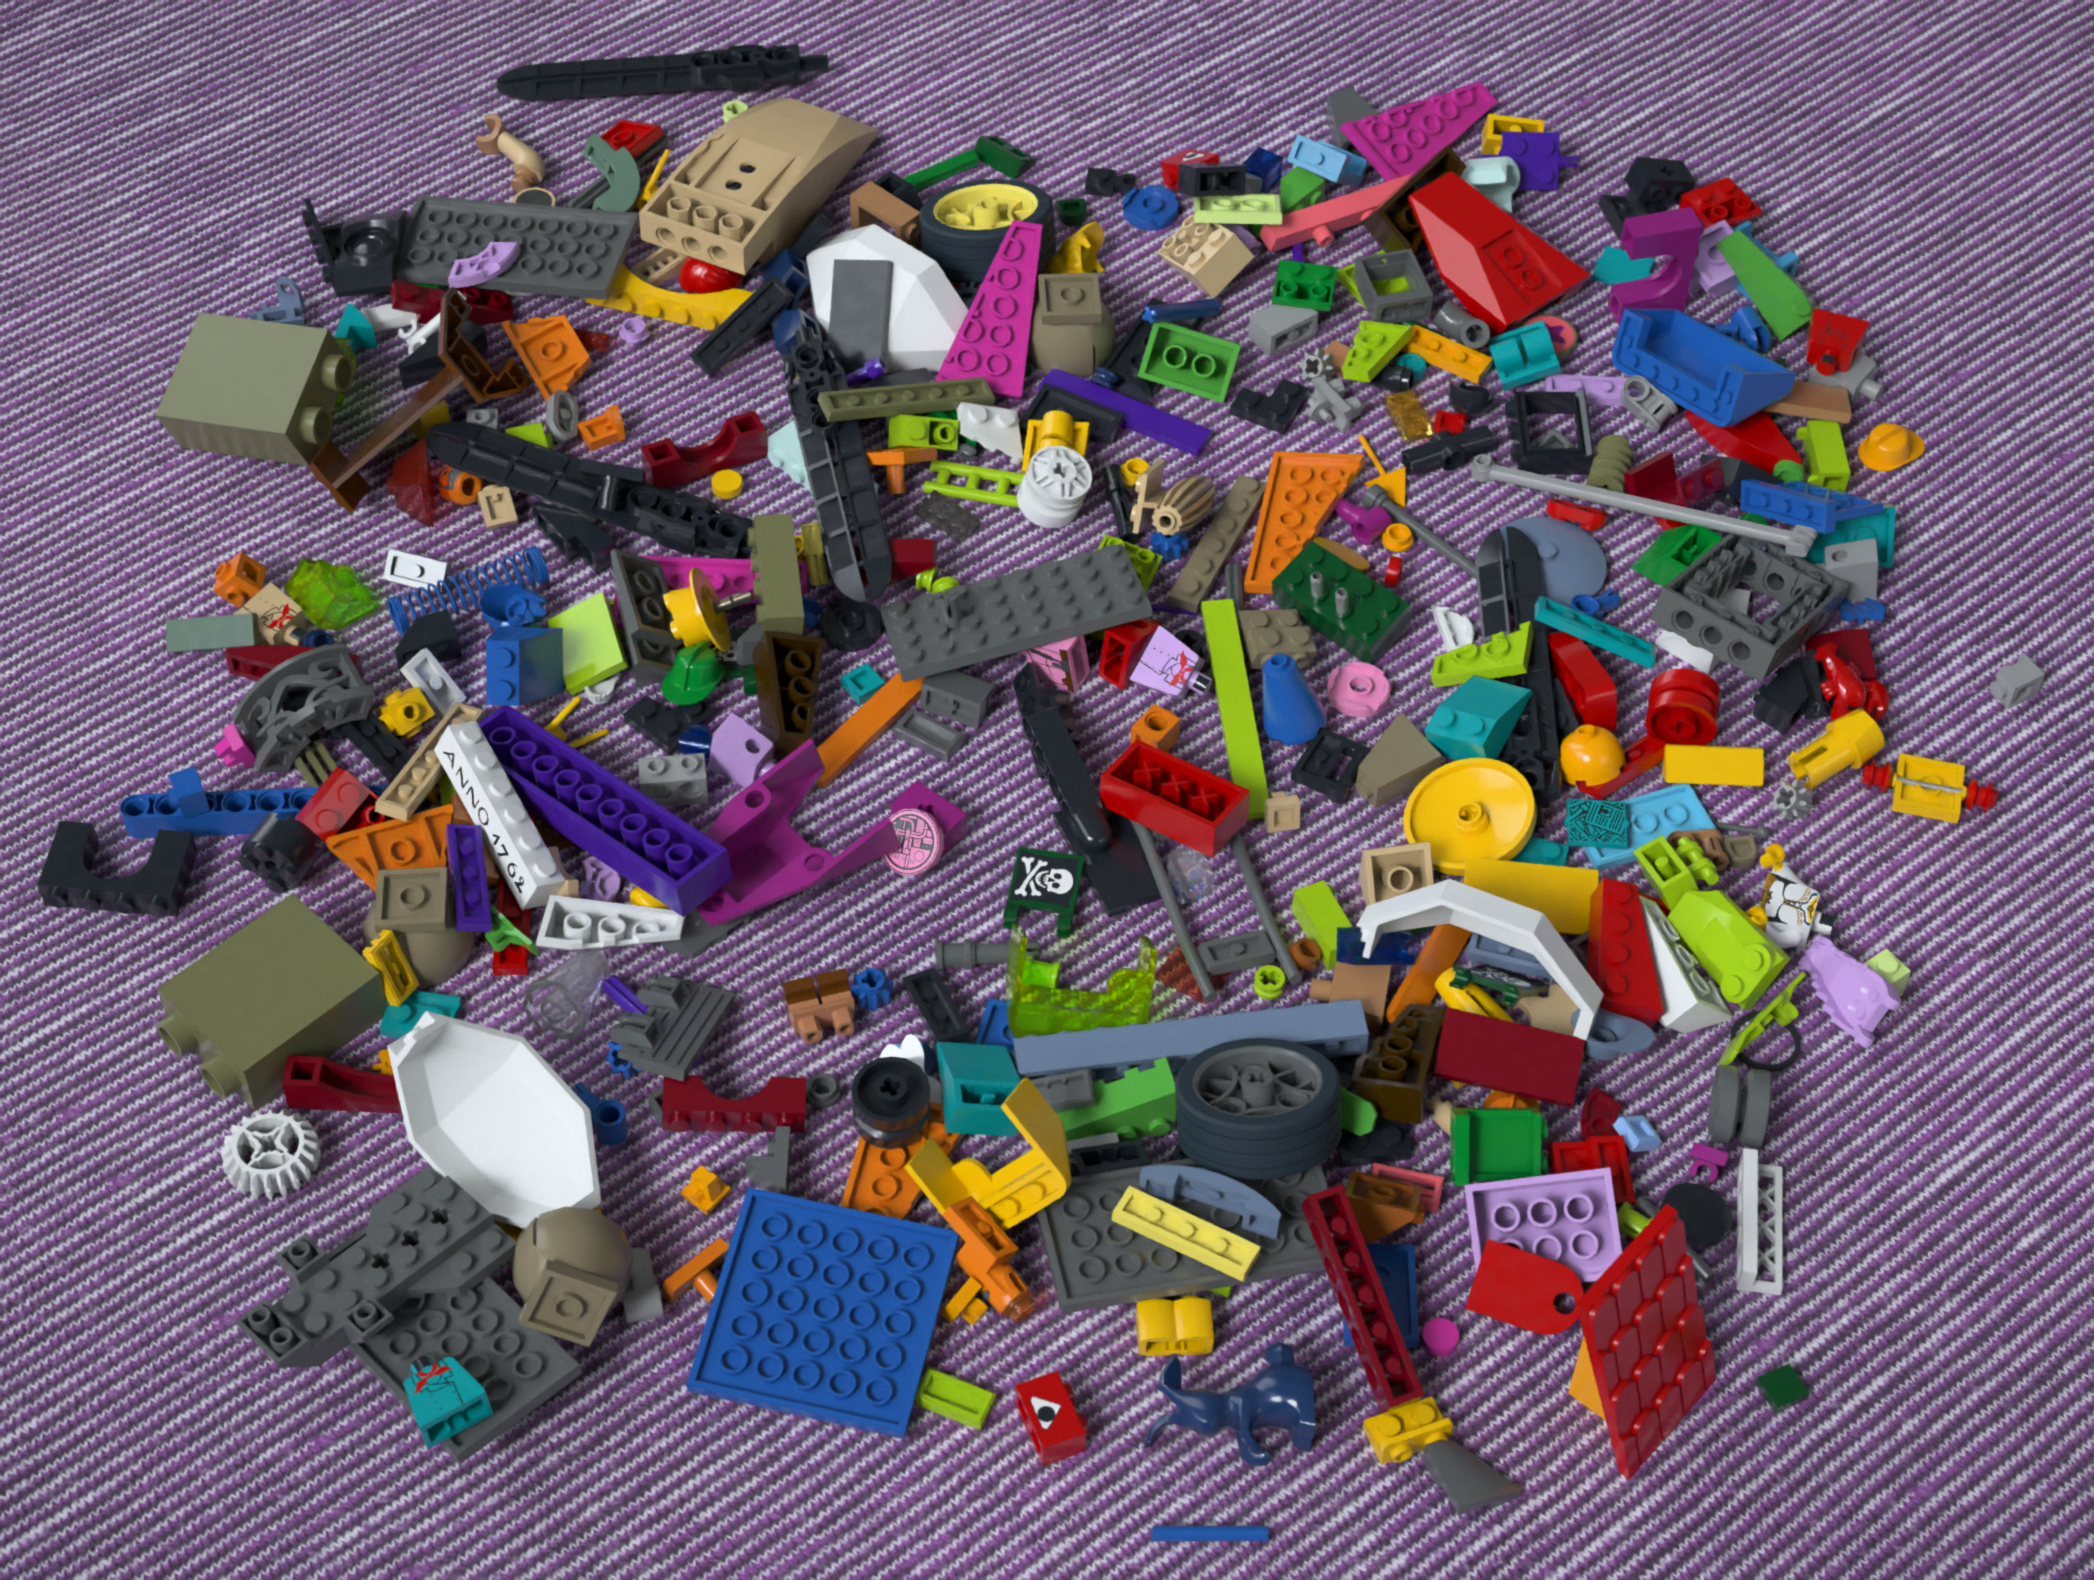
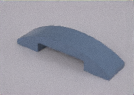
M1179 1165L1143 1167L1140 1172L1139 1190L1170 1205H1173L1177 1194L1242 1215V1229L1277 1240L1281 1213L1265 1197L1232 1178L1200 1168Z

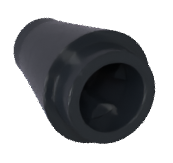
M1406 365L1384 367L1368 384L1369 386H1375L1403 395L1404 392L1410 393L1412 391L1414 371L1413 369H1408Z

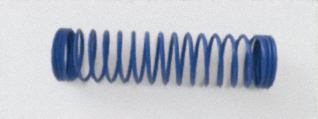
M534 545L533 547L523 549L522 555L514 552L513 559L508 555L504 557L503 562L495 559L494 566L489 562H486L484 569L478 565L475 568V573L470 569L466 570L465 576L459 572L456 575V580L452 576L447 577L446 583L439 579L437 587L433 583L428 584L427 590L420 586L418 594L413 590H409L408 597L400 593L399 598L397 596L388 598V609L398 633L404 636L410 628L407 614L402 605V596L410 606L414 620L418 616L412 604L411 593L417 598L423 616L428 615L422 603L421 589L429 599L432 612H438L431 597L430 586L438 594L442 610H448L441 595V582L448 592L455 614L459 616L457 603L450 590L449 579L457 587L464 610L469 612L466 598L460 588L459 575L467 584L471 601L474 607L478 609L479 605L469 583L468 573L470 572L475 578L482 598L484 589L479 581L478 569L484 574L488 588L493 586L488 576V565L495 573L497 584L503 583L497 571V562L503 567L507 582H513L506 566L507 558L514 566L518 583L526 589L523 577L516 565V555L523 562L527 579L532 588H535L534 578L541 586L549 583V571L541 551ZM525 552H526V555H527V560H528L529 566H528V564L526 563V560H525Z

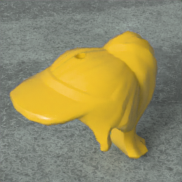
M1093 221L1084 225L1073 235L1065 238L1059 253L1055 254L1046 263V274L1092 273L1093 270L1103 273L1104 269L1098 263L1096 253L1104 243V232L1101 225Z

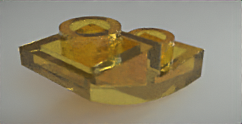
M1414 390L1385 395L1383 403L1396 431L1405 443L1434 436L1426 410L1420 409Z

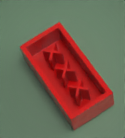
M1136 739L1101 775L1100 800L1103 807L1213 858L1248 821L1250 790Z

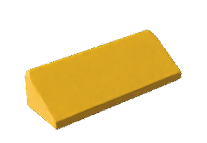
M1665 744L1662 776L1667 783L1763 786V748Z

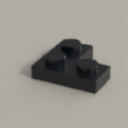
M1282 378L1272 395L1268 397L1243 387L1230 406V415L1285 434L1308 399L1310 388Z
M647 695L623 713L626 724L669 756L716 719L715 710L703 701L692 705H677L669 712Z

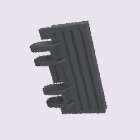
M653 973L646 978L645 986L639 988L636 994L638 1002L649 1006L644 1015L636 1012H623L619 1017V1023L612 1027L609 1034H611L610 1037L615 1043L622 1044L618 1051V1058L631 1061L632 1068L684 1082L733 1007L735 993L673 976L668 977Z

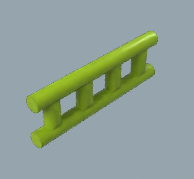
M942 460L931 461L930 471L938 472L936 482L925 481L923 493L1019 508L1017 495L1007 493L1010 484L1020 485L1025 474ZM950 474L968 477L966 486L949 485ZM980 479L998 482L996 491L977 489Z

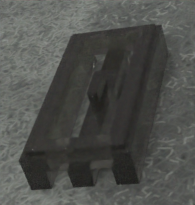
M935 490L930 493V498L925 497L922 499L921 505L917 503L914 506V514L959 544L980 528V519ZM929 509L938 514L939 516H941L942 519L937 515L933 514L932 512H930ZM952 524L961 529L963 532L953 527Z

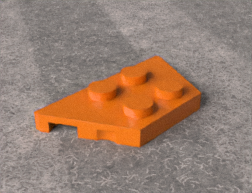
M565 315L550 316L546 319L539 317L529 318L528 323L512 325L510 321L501 323L506 335L546 403L548 398L557 390L569 392L592 364L590 356Z
M452 804L412 814L407 822L393 819L327 837L326 845L376 893L377 870L446 866L447 843L445 831L447 824H451L454 808Z

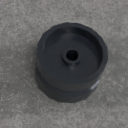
M889 1056L877 1058L865 1064L854 1077L851 1093L854 1125L862 1139L875 1147L890 1150L904 1148L918 1141L928 1130L931 1118L930 1085L928 1076L922 1068L906 1058Z

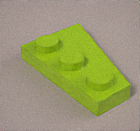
M1360 320V331L1355 334L1353 338L1354 346L1348 351L1342 366L1344 379L1356 380L1360 383L1370 382L1413 337L1412 326Z
M1528 621L1520 624L1521 630L1506 636L1503 631L1491 635L1492 641L1476 646L1470 643L1436 656L1431 674L1434 687L1462 684L1473 675L1493 679L1527 673L1534 633L1531 622Z

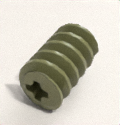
M1607 435L1598 442L1586 485L1624 493L1626 486L1623 473L1631 469L1634 459L1633 450L1630 448L1629 441L1625 437Z

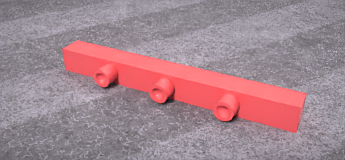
M1412 174L1282 215V225L1264 224L1259 235L1270 253L1311 239H1315L1319 247H1325L1334 240L1332 232L1361 223Z

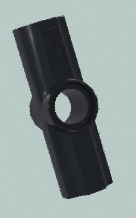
M1487 425L1454 435L1450 431L1444 430L1436 433L1429 440V443L1401 451L1400 459L1408 476L1441 466L1444 470L1451 471L1460 467L1466 458L1492 451L1494 441Z

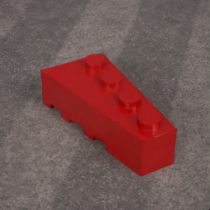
M1603 878L1590 897L1586 971L1604 994L1599 1008L1636 1019L1652 1028L1664 1011L1637 885Z

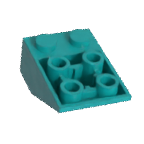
M937 1042L946 1133L1015 1137L1018 1129L1000 1107L1021 1081L1006 1046Z

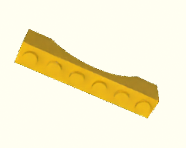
M622 264L608 299L585 298V301L594 305L714 331L754 292L736 288L707 294L671 292L642 281Z

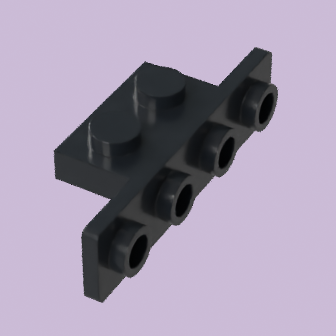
M307 198L304 199L306 210L301 211L305 228L311 227V229H308V234L312 247L318 246V248L314 249L318 264H324L321 270L325 284L331 283L335 293V259L341 253V228L345 222L320 228L311 200Z
M1028 662L1013 680V687L1022 717L1055 706L1065 723L1075 747H1077L1081 743L1068 693L1042 687L1035 664ZM1031 748L1037 775L1039 778L1046 779Z

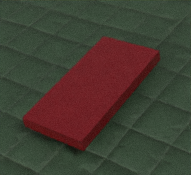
M1447 1007L1433 1076L1572 1108L1585 1040Z

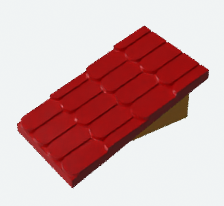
M1668 1204L1658 1212L1576 1303L1584 1335L1568 1394L1606 1421L1618 1470L1629 1480L1640 1469L1639 1466H1642L1661 1445V1441H1664L1680 1423L1683 1415L1686 1416L1705 1394L1704 1391H1707L1716 1381L1712 1342L1707 1339L1703 1307L1698 1304L1693 1258L1687 1253L1684 1222L1679 1218L1678 1211Z

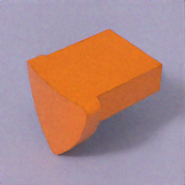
M617 404L607 407L604 414L577 424L578 433L591 452L612 443L626 440L623 420Z

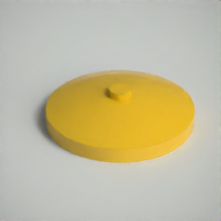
M1467 758L1439 767L1416 786L1406 803L1403 826L1409 844L1430 842L1433 870L1448 875L1464 876V860L1467 857L1510 861L1527 844L1534 831L1537 807L1530 785L1515 768L1494 759Z

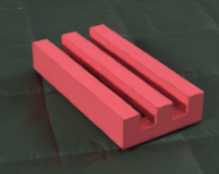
M1379 1163L1373 1164L1371 1175L1398 1180L1412 1185L1417 1184L1435 1188V1190L1422 1188L1419 1203L1424 1204L1425 1211L1438 1212L1444 1177Z

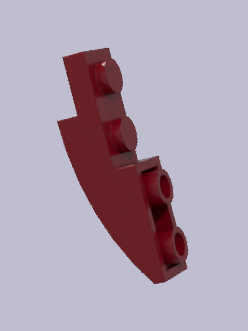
M393 280L390 287L392 309L416 313L417 322L427 324L440 313L441 299L447 291ZM473 286L455 288L467 298L465 301L472 308L467 319L477 325L494 324L512 319L511 295Z

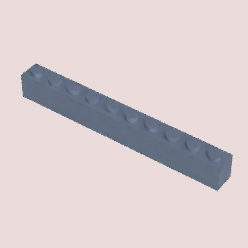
M1341 999L1332 1003H1306L1297 1007H1272L1262 1011H1237L1227 1015H1202L1191 1019H1167L1162 1022L1148 1024L1132 1023L1127 1026L1113 1028L1097 1027L1093 1030L1078 1032L1062 1031L1058 1034L1043 1036L1027 1035L1023 1038L1013 1039L1014 1062L1020 1080L1025 1077L1033 1080L1090 1068L1093 1082L1103 1079L1104 1083H1111L1125 1078L1124 1071L1137 1067L1139 1072L1156 1067L1154 1061L1163 1057L1167 1058L1172 1075H1178L1180 1069L1192 1057L1202 1051L1224 1042L1240 1039L1270 1038L1286 1040L1309 1047L1326 1058L1367 1053L1369 1033L1361 999Z

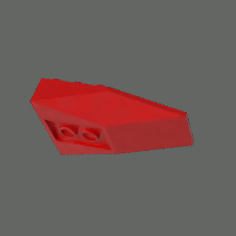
M1453 171L1441 176L1408 197L1440 277L1470 314L1488 325L1490 338L1517 329L1524 318L1550 302L1555 301L1558 305L1578 293L1591 275L1534 229Z

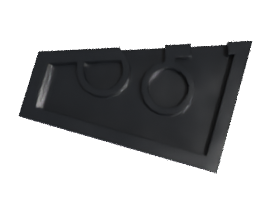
M1044 383L1019 421L1020 434L1027 435L1029 420H1043L1044 415L1049 411H1063L1070 414L1074 422H1089L1088 441L1111 444L1124 424L1125 416L1120 412Z

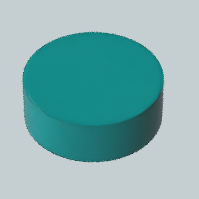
M1406 353L1397 359L1396 366L1406 365L1408 369H1413L1414 381L1424 377L1426 361L1422 356L1415 353Z

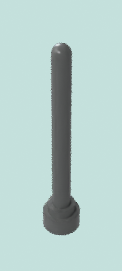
M1374 484L1366 491L1362 499V503L1369 509L1374 506L1382 507L1390 517L1398 523L1406 525L1413 534L1476 579V564L1392 503L1388 492L1384 488Z

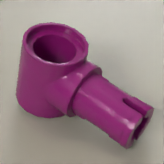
M1344 497L1339 500L1337 506L1332 511L1333 515L1349 523L1354 538L1363 545L1371 544L1392 524L1389 514L1382 507L1374 506L1369 510L1363 506L1358 507Z

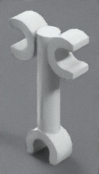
M457 291L464 300L467 299L462 293ZM440 313L425 326H422L414 319L410 320L412 329L409 333H406L403 329L398 330L399 336L409 345V355L439 330Z

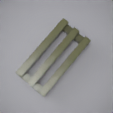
M320 739L314 741V746L311 748L307 744L293 761L309 788L319 786L305 766L304 760L308 759L322 783L327 780L328 776L315 755L320 756L331 774L337 768V765Z

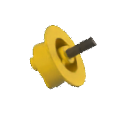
M697 567L693 568L689 575L690 587L672 590L663 595L665 605L669 612L672 613L674 621L670 622L671 631L677 640L683 639L686 647L698 645L702 640H706L708 643L712 641L721 652H728L731 649V636L725 611L753 601L755 597L750 591L747 593L740 591L719 600L713 585L705 573Z

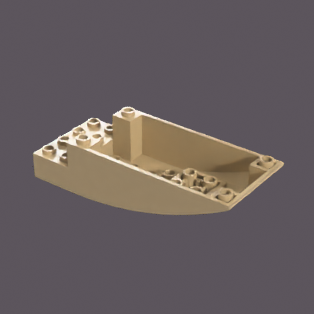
M779 97L752 106L724 123L698 145L639 212L641 240L745 275L756 261L766 264L784 249L791 246L793 241L796 240L812 217L878 136L879 129L792 98ZM749 165H752L756 168V170L751 173H743L742 171H740V168H746ZM735 182L742 185L738 190L726 188V185H732Z

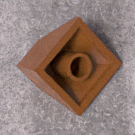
M1351 1170L1345 1192L1365 1243L1372 1244L1413 1221L1422 1187Z

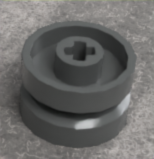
M1722 1064L1717 1066L1709 1104L1707 1130L1709 1142L1728 1144L1734 1136L1737 1124V1139L1741 1146L1757 1149L1762 1146L1770 1112L1771 1075L1769 1071L1750 1069L1744 1077L1741 1089V1074L1736 1066Z

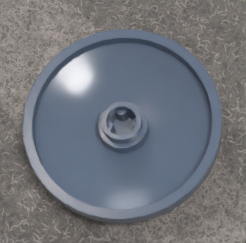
M1547 517L1518 519L1500 527L1504 559H1509L1506 527L1513 526L1519 529L1533 542L1538 556L1542 596L1569 607L1575 595L1586 594L1592 597L1600 595L1607 574L1606 558L1599 544L1587 532L1571 523ZM1509 567L1505 568L1507 595H1512ZM1508 604L1509 608L1514 610V604Z

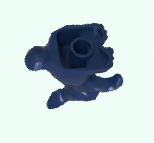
M1277 1342L1265 1349L1264 1360L1269 1363L1270 1366L1257 1372L1244 1385L1224 1393H1219L1207 1388L1182 1389L1181 1362L1177 1357L1171 1358L1161 1373L1158 1390L1171 1399L1176 1405V1410L1172 1413L1161 1415L1154 1422L1143 1446L1145 1449L1152 1446L1169 1425L1176 1424L1187 1428L1203 1438L1216 1437L1221 1431L1229 1428L1235 1432L1241 1459L1251 1466H1266L1271 1461V1453L1261 1450V1447L1253 1439V1431L1259 1428H1282L1288 1430L1292 1438L1293 1447L1310 1453L1311 1439H1313L1315 1431L1312 1369L1296 1364L1291 1346L1286 1343Z

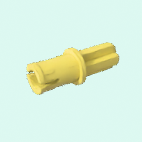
M820 522L800 525L805 553H802L803 557L806 556L810 584L813 586L824 585L828 583V575L824 557L826 551L823 547Z

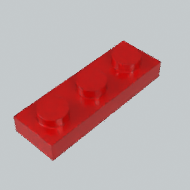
M1647 734L1623 749L1626 765L1625 767L1623 765L1620 767L1621 773L1616 778L1594 786H1586L1585 781L1576 780L1577 788L1579 791L1599 800L1608 797L1612 792L1633 781L1643 772L1657 766L1664 758L1665 744L1670 743Z

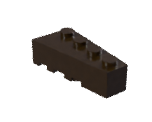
M765 631L752 653L763 736L774 744L772 759L783 760L811 738L815 712L814 701L819 686L817 684L818 674L822 666L821 654L825 646V639Z

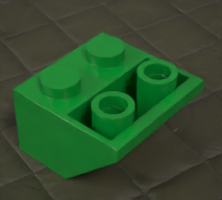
M1279 260L1272 305L1314 309L1331 313L1338 267Z
M1691 524L1666 529L1634 562L1632 570L1664 587L1724 537L1705 527Z

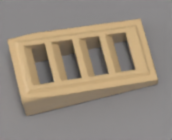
M661 247L629 270L642 281L656 286L679 276L680 267L688 256ZM658 266L660 270L656 272L653 268ZM646 271H648L651 274V276L648 278H646L643 274Z

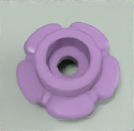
M629 318L622 323L619 335L627 343L637 345L648 338L649 332L642 319Z

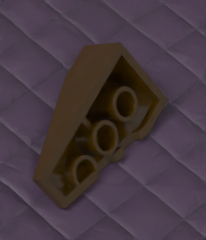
M1409 1004L1390 1024V1031L1383 1038L1378 1037L1373 1042V1049L1368 1054L1363 1053L1357 1059L1351 1078V1087L1364 1099L1373 1102L1376 1111L1384 1119L1401 1123L1421 1124L1444 1017V1008Z

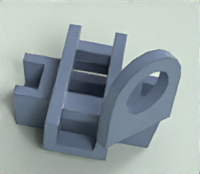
M281 276L276 281L279 306L267 308L266 303H261V311L248 313L249 318L254 320L269 321L282 318L281 320L270 322L304 326L302 309L305 306L302 292L292 279ZM283 283L289 285L294 291L295 295H292L288 291H286V289L283 286Z

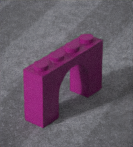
M1692 207L1624 219L1620 241L1630 260L1659 255H1670V258L1658 272L1647 278L1612 284L1608 307L1618 326L1621 323L1624 308L1678 309L1684 313L1686 301L1690 297V282L1694 278L1695 259L1699 256L1698 245L1700 236L1704 233L1703 222L1701 218L1696 216Z

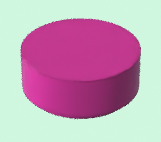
M1434 1318L1424 1325L1421 1343L1428 1353L1437 1357H1445L1456 1350L1459 1341V1331L1453 1322L1444 1318Z

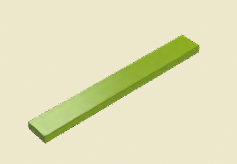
M1233 599L1201 601V612L1231 782L1250 790L1248 819L1265 818V799H1269L1234 602Z

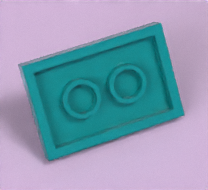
M1883 504V512L1836 521L1835 532L1829 534L1817 532L1818 535L1813 541L1808 554L1800 558L1811 564L1824 563V548L1829 545L1876 538L1878 568L1892 567L1896 507L1893 504Z

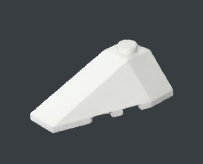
M550 895L536 940V946L582 952L680 940L686 915L682 917L669 909Z
M1639 895L1664 1011L1658 1021L1667 1029L1671 1028L1685 1034L1730 1020L1733 1015L1712 980L1705 982L1694 968L1699 962L1693 954H1689L1683 946L1677 944L1676 941L1680 939L1679 934L1656 902Z

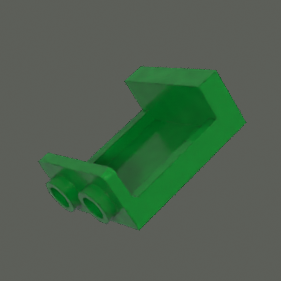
M1450 1108V1179L1454 1186L1469 1185V1181H1502L1546 1175L1547 1158L1545 1153H1541V1140L1547 1139L1546 1118H1542L1537 1108Z

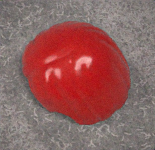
M690 256L684 260L678 276L681 288L689 294H707L732 288L739 289L743 279L742 274Z

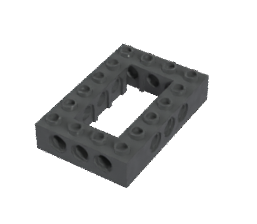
M1729 533L1662 588L1650 620L1658 623L1663 630L1674 632L1687 639L1689 644L1709 651L1718 660L1738 667L1747 676L1763 681L1836 615L1849 587V583L1798 556L1786 554L1785 549L1774 543ZM1749 559H1752L1757 567H1754ZM1777 574L1782 576L1784 582L1778 579ZM1742 581L1748 584L1753 591L1774 598L1780 606L1772 617H1766L1763 625L1750 619L1748 615L1741 614L1722 604L1719 599ZM1714 627L1721 632V635L1715 631ZM1743 643H1745V644L1749 647L1750 650H1747V649L1743 646Z

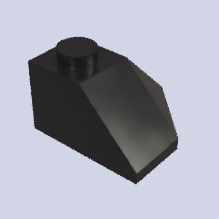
M1702 454L1700 457L1701 465L1715 457L1720 458L1725 487L1714 494L1720 496L1719 502L1728 506L1736 507L1737 503H1741V480L1751 478L1770 484L1784 483L1783 480L1742 459Z

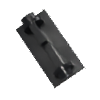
M1817 650L1807 651L1806 656L1797 657L1808 693L1804 710L1805 720L1831 716L1834 704L1833 698L1828 701L1825 700L1820 687L1822 682L1829 679L1826 676L1823 661H1815L1814 654L1817 653Z

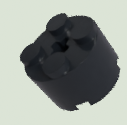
M269 813L242 845V855L238 860L244 869L254 872L263 879L270 890L281 893L284 889L296 888L319 859L322 852L321 848L317 851L315 847L318 841L315 835L301 822L289 816L282 820L276 818L279 813Z

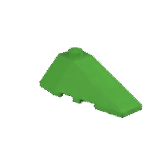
M1737 230L1716 243V246L1779 341L1810 324L1813 309L1820 308L1809 291L1745 234Z

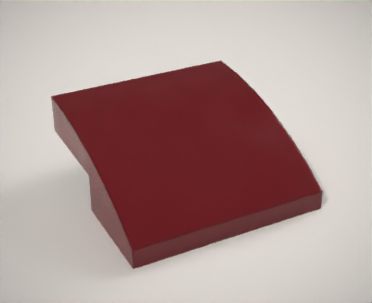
M1867 629L1840 630L1816 635L1808 639L1800 647L1801 657H1804L1807 651L1817 650L1816 648L1823 643L1834 642L1837 645L1835 655L1844 661L1846 665L1849 662L1854 663L1862 673L1861 677H1859L1862 681H1876L1877 679Z

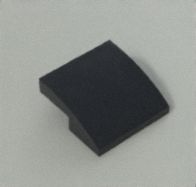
M1629 190L1627 196L1602 195L1598 202L1619 241L1621 240L1625 218L1667 211L1663 203L1637 201L1631 190Z

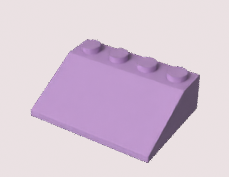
M1610 1167L1464 1185L1476 1272L1487 1239L1564 1264L1576 1274L1581 1283L1597 1281L1622 1253Z

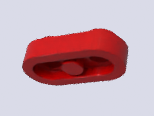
M1554 498L1548 500L1546 512L1551 514L1550 518L1565 522L1569 520L1581 523V528L1590 531H1598L1599 527H1606L1609 515L1607 512Z

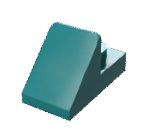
M347 304L335 332V340L349 357L355 355L357 347L377 349L373 326L354 304Z

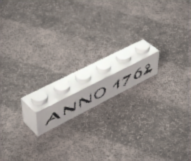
M477 721L448 725L434 748L444 770L474 824L481 825L482 839L520 908L525 910L547 905L550 895H556L564 884L565 879Z

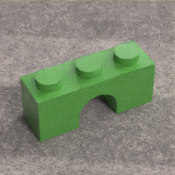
M1299 166L1282 177L1280 185L1282 215L1324 202L1326 180ZM1249 224V232L1262 240L1259 234L1264 224Z

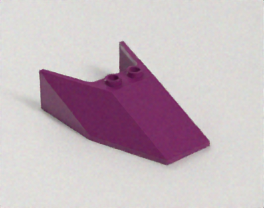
M811 738L733 797L706 833V836L728 850L733 874L731 881L695 908L712 928L816 886L901 848L892 822L887 817L835 858L825 849L811 848L789 824L790 819L825 771L819 752Z

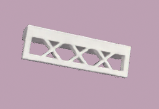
M1743 1148L1737 1170V1290L1781 1295L1782 1167L1758 1164V1150ZM1758 1176L1772 1177L1773 1186L1766 1192H1763L1758 1187ZM1761 1203L1773 1212V1217L1765 1223L1758 1217V1206ZM1762 1233L1773 1243V1248L1766 1253H1763L1758 1248V1236ZM1763 1264L1773 1274V1282L1755 1280L1760 1265Z

